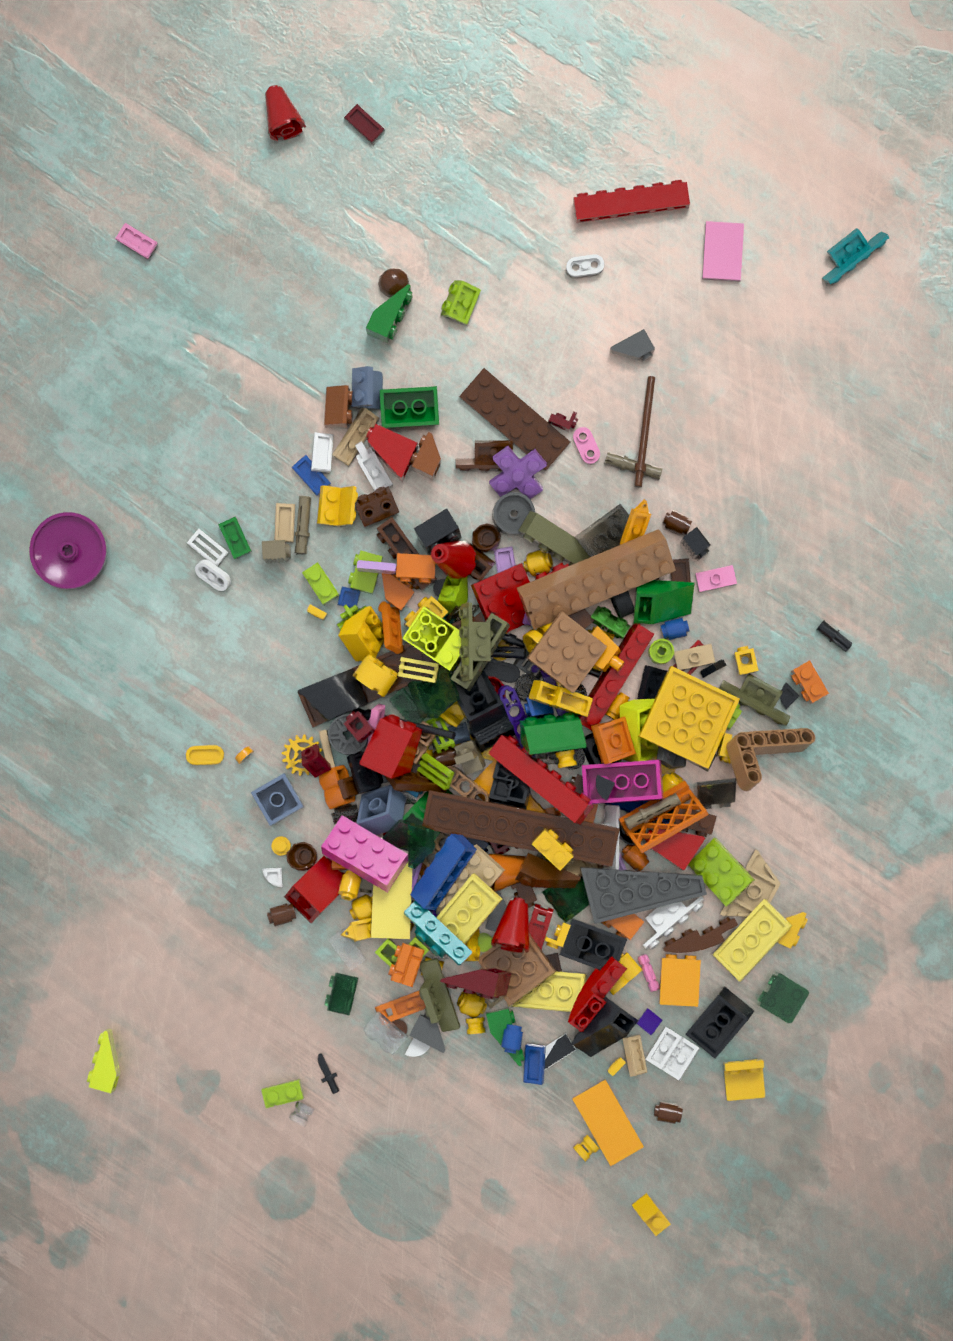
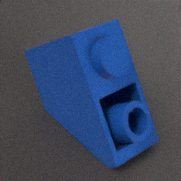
M526 698L527 703L524 704L527 718L535 717L540 719L546 715H554L552 706Z

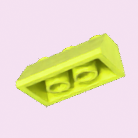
M655 699L631 700L620 705V717L626 718L636 754L625 757L623 760L629 762L647 761L657 756L658 746L638 737Z

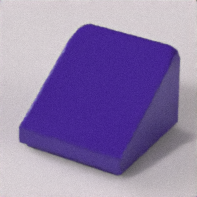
M647 1008L636 1024L652 1035L663 1020Z

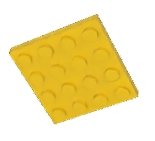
M670 666L638 737L709 769L740 699Z

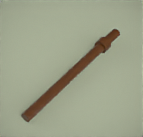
M648 376L638 460L635 463L634 472H636L634 487L642 488L643 474L646 473L647 465L645 464L655 385L654 376Z

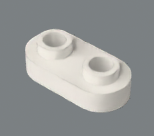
M597 254L573 257L567 262L566 270L572 277L596 275L603 270L604 260ZM596 262L598 267L592 268L591 263ZM573 265H578V266H579V270H578V271H574V270L572 269V266H573Z
M201 560L195 566L197 576L216 590L224 591L231 584L230 576L209 560Z

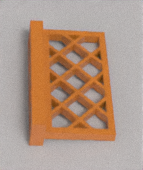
M685 780L663 793L664 799L676 793L680 799V805L649 819V822L646 824L643 822L630 830L627 828L624 818L639 812L641 808L645 809L661 800H650L619 818L623 831L630 837L641 853L708 815L707 810L690 790ZM691 799L690 804H683ZM674 809L673 814L668 813L669 811ZM680 809H687L686 814H678ZM692 809H693V810H700L699 813H697V814H695V815H690L691 812H692ZM658 818L656 823H650ZM663 819H670L669 824L661 823ZM676 819H683L680 824H674ZM641 828L640 833H633ZM646 828L654 829L652 834L645 833ZM659 829H666V832L663 834H657ZM642 839H650L644 845L640 844Z

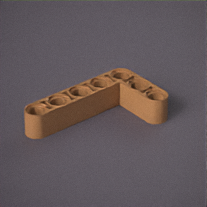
M808 728L740 732L727 743V751L740 789L750 791L762 780L756 755L802 752L815 741L814 732Z
M447 766V768L454 770L456 773L455 778L450 784L455 791L464 797L476 799L477 795L482 793L486 798L485 801H490L489 793L475 781L465 775L459 768ZM465 781L469 782L471 786L468 792H464L461 788L462 783ZM442 832L423 856V862L427 867L431 864L428 860L431 853L436 855L442 848L440 845L443 838L447 839L451 834Z

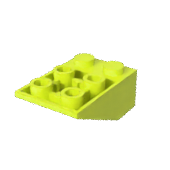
M423 606L402 639L453 672L461 660L459 654L461 647L459 629Z
M107 1029L100 1033L98 1039L100 1048L94 1054L92 1063L95 1066L92 1071L90 1070L87 1082H90L89 1088L113 1093L119 1080L120 1067L112 1029Z

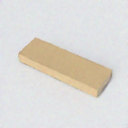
M361 408L332 455L349 466L358 452L355 445L361 441L364 443L370 427H374L379 417L368 409Z

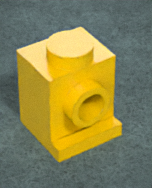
M748 646L737 648L738 652H734L738 676L759 671L754 648L749 649ZM743 657L748 658L747 664L742 663L741 660Z

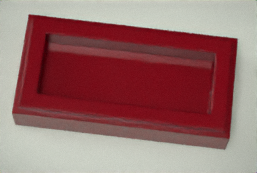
M358 104L344 117L371 144L385 131Z

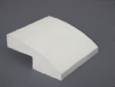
M665 1027L645 1060L681 1081L701 1048Z

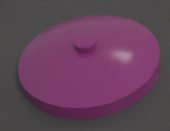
M63 512L48 517L36 528L30 541L29 554L34 570L45 582L61 589H76L87 585L99 575L106 561L107 546L102 531L92 520L78 513Z

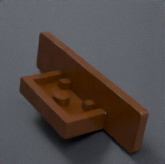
M475 440V458H457L456 469L462 471L498 469L502 471L493 460V456L507 446L513 451V440Z

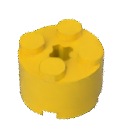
M368 654L352 676L356 677L358 681L371 690H376L377 694L385 697L396 681L398 673L390 667L388 668L383 665L384 663Z

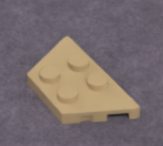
M754 850L744 868L753 877L754 881L729 906L726 907L724 905L720 915L748 917L763 899L771 903L781 883L758 850Z

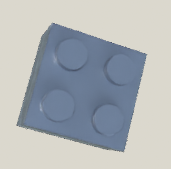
M285 773L251 792L270 826L304 808L302 801Z
M391 785L361 794L357 824L375 835L400 828L402 826L406 801L405 795L400 791L394 790Z

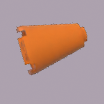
M488 854L505 869L491 887L494 892L520 882L515 879L526 856Z

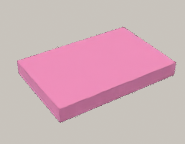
M706 221L702 279L741 281L743 223Z

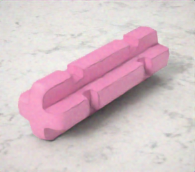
M648 955L639 956L638 961L642 965L641 969L646 982L649 983L650 991L659 990L660 986L658 981L655 980L656 976L652 965L649 964Z

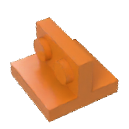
M625 717L591 726L601 763L609 764L636 754Z

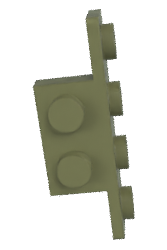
M471 602L461 604L459 610V617L461 618L459 630L461 647L459 654L462 660L460 667L462 682L473 680V662L491 661L490 622H472Z
M748 674L741 688L725 680L722 681L719 689L739 698V702L742 705L750 706L757 713L772 718L775 723L787 726L790 716L775 708L783 691L751 674Z
M438 959L422 961L420 968L425 981L419 990L420 998L424 1000L427 1017L430 1018L431 1024L439 1022L442 1032L459 1029L460 1023L446 983L440 982L444 976Z

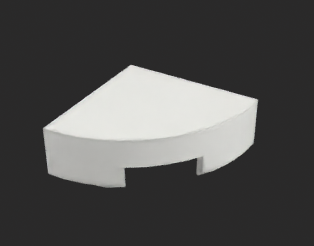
M282 868L262 869L264 877L269 883L277 887H283Z
M413 1038L405 1055L411 1057L420 1056L427 1052L430 1046Z

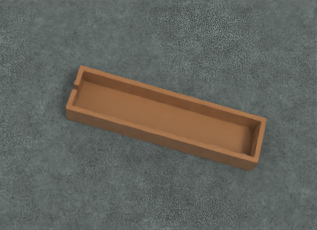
M658 529L517 588L528 621L533 629H537L553 622L560 612H564L567 616L674 572L676 569L666 538Z

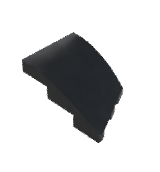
M354 669L331 676L297 691L300 696L303 695L311 703L310 705L326 721L368 704L359 681L356 677L352 676L355 672Z
M497 761L489 802L527 809L530 787Z

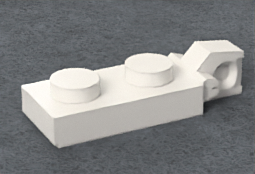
M362 441L357 443L355 446L360 453L356 456L357 461L374 491L379 487H390L393 485L375 452L371 448L366 449Z

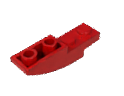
M613 957L607 961L600 971L596 968L578 994L568 1023L583 1032L606 1004L603 998L627 968Z

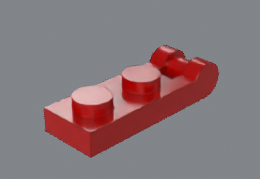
M535 903L529 923V933L542 950L554 909L549 907L546 909ZM538 914L546 916L544 922L537 920Z

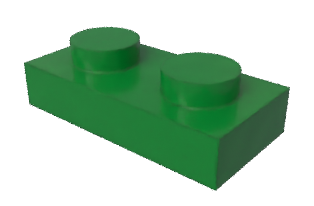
M236 516L218 524L234 560L252 552Z

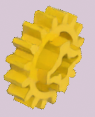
M303 734L302 739L298 735L295 736V741L289 739L290 745L284 744L287 751L281 753L286 755L282 762H288L285 768L289 769L292 767L291 773L294 774L296 771H299V776H302L303 772L308 776L310 772L305 768L296 767L297 764L302 763V758L298 759V752L314 744L319 745L318 741L312 742V736L307 740L305 734ZM305 742L310 745L305 748L300 747L298 743ZM293 748L295 753L294 757L290 760V751Z

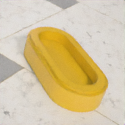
M217 745L192 746L186 751V759L192 765H216L223 761L224 751Z

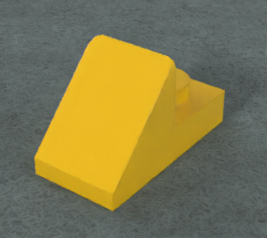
M647 1193L632 1204V1207L655 1236L671 1225Z

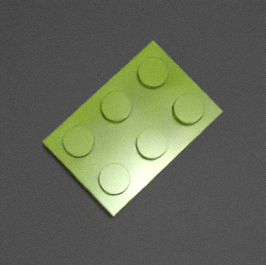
M713 838L688 864L697 875L703 876L704 883L726 907L754 881L753 877L717 838Z

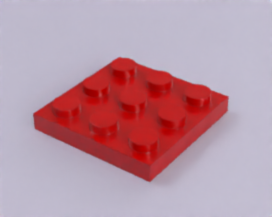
M522 563L471 585L485 621L493 613L510 624L507 632L525 625L523 624L525 611L517 588L530 583Z

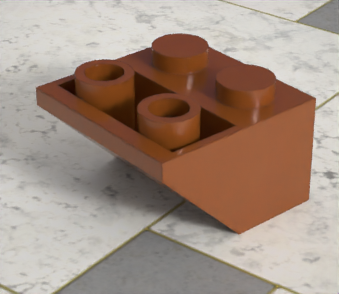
M349 385L326 387L325 427L348 429V424H352V410H349V405H352L353 391H350Z
M428 432L426 436H422L419 442L420 450L418 453L415 452L410 462L412 471L434 480L441 465V458L433 435Z

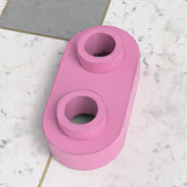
M586 427L576 429L573 434V440L582 460L587 464L596 463L599 460L600 451L591 431ZM581 433H584L586 435L585 440H581L579 438V435ZM593 451L594 456L588 457L587 452Z

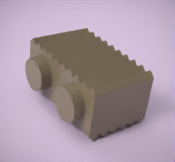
M285 540L262 541L263 560L266 563H275L276 561L278 563L280 561L282 563L284 561L287 562L288 558H291V546Z

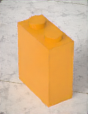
M666 954L665 958L661 957L660 1005L698 1007L701 960H697L696 956L685 955V959H679L675 954Z

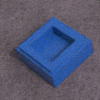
M342 586L337 605L344 606L347 604L349 608L354 605L357 606L361 591Z

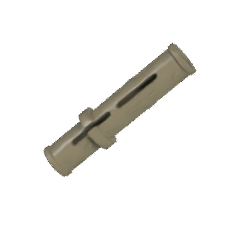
M608 452L604 463L619 467L623 471L626 469L634 472L637 461L629 459V456L626 455L623 457ZM646 464V473L643 475L659 480L663 468Z
M299 496L297 532H295L296 554H307V542L310 537L308 528L311 497Z
M674 793L645 809H639V812L624 818V822L629 830L643 822L646 824L649 822V819L680 805V799Z

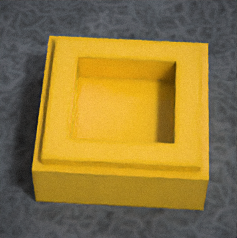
M311 604L307 609L309 614L321 620H325L328 615Z
M618 1057L607 1069L608 1073L614 1076L626 1062L621 1057Z

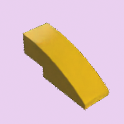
M539 680L533 681L528 698L588 717L593 698L577 692L571 693L566 688L557 687Z

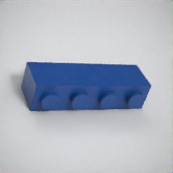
M451 834L445 840L441 850L436 853L435 859L430 866L425 869L424 875L415 884L410 895L423 909L436 910L477 849L463 835Z

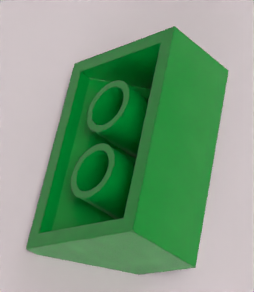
M437 386L380 389L382 427L439 425Z
M564 713L563 716L546 715L540 719L529 717L524 721H520L521 744L530 755L586 748L581 720L574 713Z

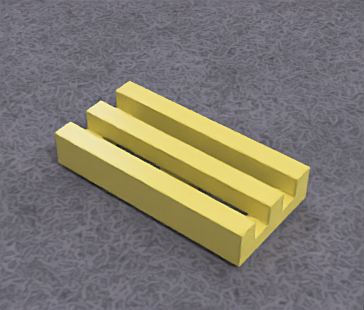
M401 657L398 676L436 683L439 664ZM405 662L434 667V671L405 666ZM405 669L432 674L433 678L405 674L403 672Z

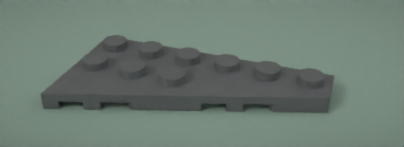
M580 867L594 924L707 895L702 875Z

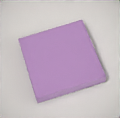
M358 560L357 570L360 572L396 575V564Z

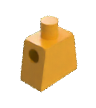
M597 626L592 635L604 643L607 648L593 667L606 672L609 666H611L615 670L620 671L625 663L617 657L621 651L620 648Z

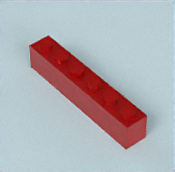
M682 180L671 181V184L666 185L663 182L654 183L652 187L637 185L630 190L617 188L614 189L615 192L608 193L607 190L596 191V194L593 195L579 193L577 197L573 198L576 223L685 209L690 206L687 182H682Z
M633 623L619 645L621 651L617 657L625 662L620 671H617L609 666L607 671L601 674L588 697L593 698L588 717L577 714L582 726L589 731H592L591 726L600 723L654 636V633L640 624Z
M501 735L488 754L571 821L581 825L594 807L590 803L591 799L584 793L580 795L575 791L576 787L568 781L565 783L561 780L562 776L558 772L547 769V763L540 758L536 760L524 747L521 748L517 745L519 743L517 739L511 735L509 737Z

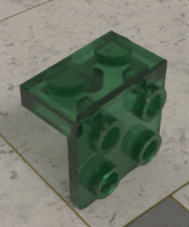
M444 666L438 670L436 683L411 681L408 684L420 717L438 718L459 699L455 683L451 680V673Z
M403 819L398 820L383 837V840L393 846L408 851V867L416 869L420 863L424 862L425 858L434 851L436 845L434 842V830Z
M583 877L580 878L575 888H547L542 892L547 902L553 906L557 915L565 923L589 905Z
M777 972L769 978L767 982L769 986L766 991L763 990L757 999L759 1001L758 1006L785 1022L792 1023L807 999L809 991Z

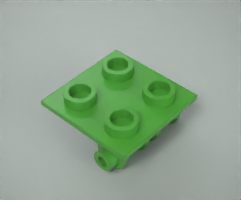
M598 606L591 616L595 620L593 624L599 627L604 625L602 627L603 630L606 626L609 628L607 632L612 630L611 634L615 635L616 638L620 637L623 639L631 625L624 618L611 614L612 612L608 608Z

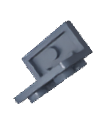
M370 366L352 368V407L381 409L380 389H383L382 372L373 371V367Z

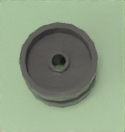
M510 492L503 495L495 503L492 510L493 523L501 533L508 536H518L523 534L518 530L530 511L535 512V507L526 495L519 492ZM517 511L518 514L516 517H512L510 512Z

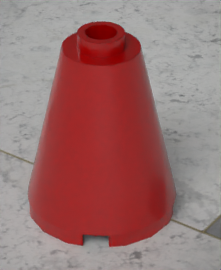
M278 85L270 86L265 92L268 134L270 138L278 141L280 137H283L284 140L296 137L303 132L302 128L306 127L305 121L283 87Z
M452 541L434 546L431 551L432 560L450 578H466L476 566V552L467 542Z
M515 897L508 902L491 940L493 947H496V944H498L505 951L522 953L523 949H525L526 953L529 952L528 904L525 903L524 899Z

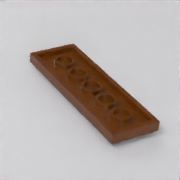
M485 368L481 370L459 396L460 399L508 440H513V444L526 455L536 449L547 462V466L543 468L545 471L548 470L571 443V441Z

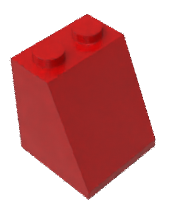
M375 424L374 428L370 427L366 435L368 445L398 480L403 482L411 465V458L418 449V442Z
M390 714L380 718L360 760V765L391 779L411 772L422 729L416 727V724L400 720V717Z
M659 829L657 834H663L666 830ZM649 830L647 833L652 834L653 831ZM678 832L652 847L651 850L684 871L706 838Z
M323 856L291 887L284 897L312 923L339 896L338 891L342 876L345 873L339 870H332V860Z

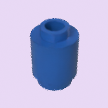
M683 618L666 621L665 624L661 625L664 639L673 640L687 636L686 632L690 631L687 620L683 621Z
M507 1024L503 1032L501 1047L505 1048L504 1052L516 1054V1050L521 1049L522 1026Z

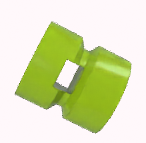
M666 639L655 640L648 650L650 660L657 665L668 663L674 655V647Z

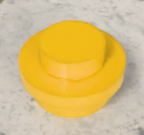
M279 836L273 840L271 847L275 854L282 856L286 855L287 851L291 849V843L286 837Z

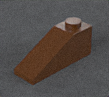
M528 853L522 862L515 880L533 888H575L581 877L563 868L560 871L552 863Z

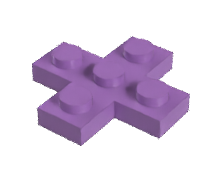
M507 446L493 456V460L501 468L502 472L492 478L489 484L500 497L516 487L529 499L543 491V486L533 475L546 467L547 462L536 449L519 459L511 448Z

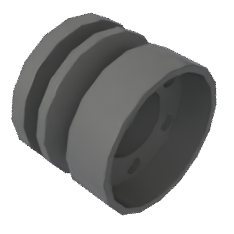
M349 714L337 717L331 723L328 730V739L331 746L344 755L360 753L368 743V738L360 743L354 736L346 740V736L343 733L347 732L348 729L343 723L347 721L346 717ZM358 723L356 727L358 730H360L363 727L362 723Z

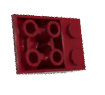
M487 968L442 978L440 982L446 983L448 988H464L463 992L469 994L481 993V997L493 999L507 995L512 973L497 968Z

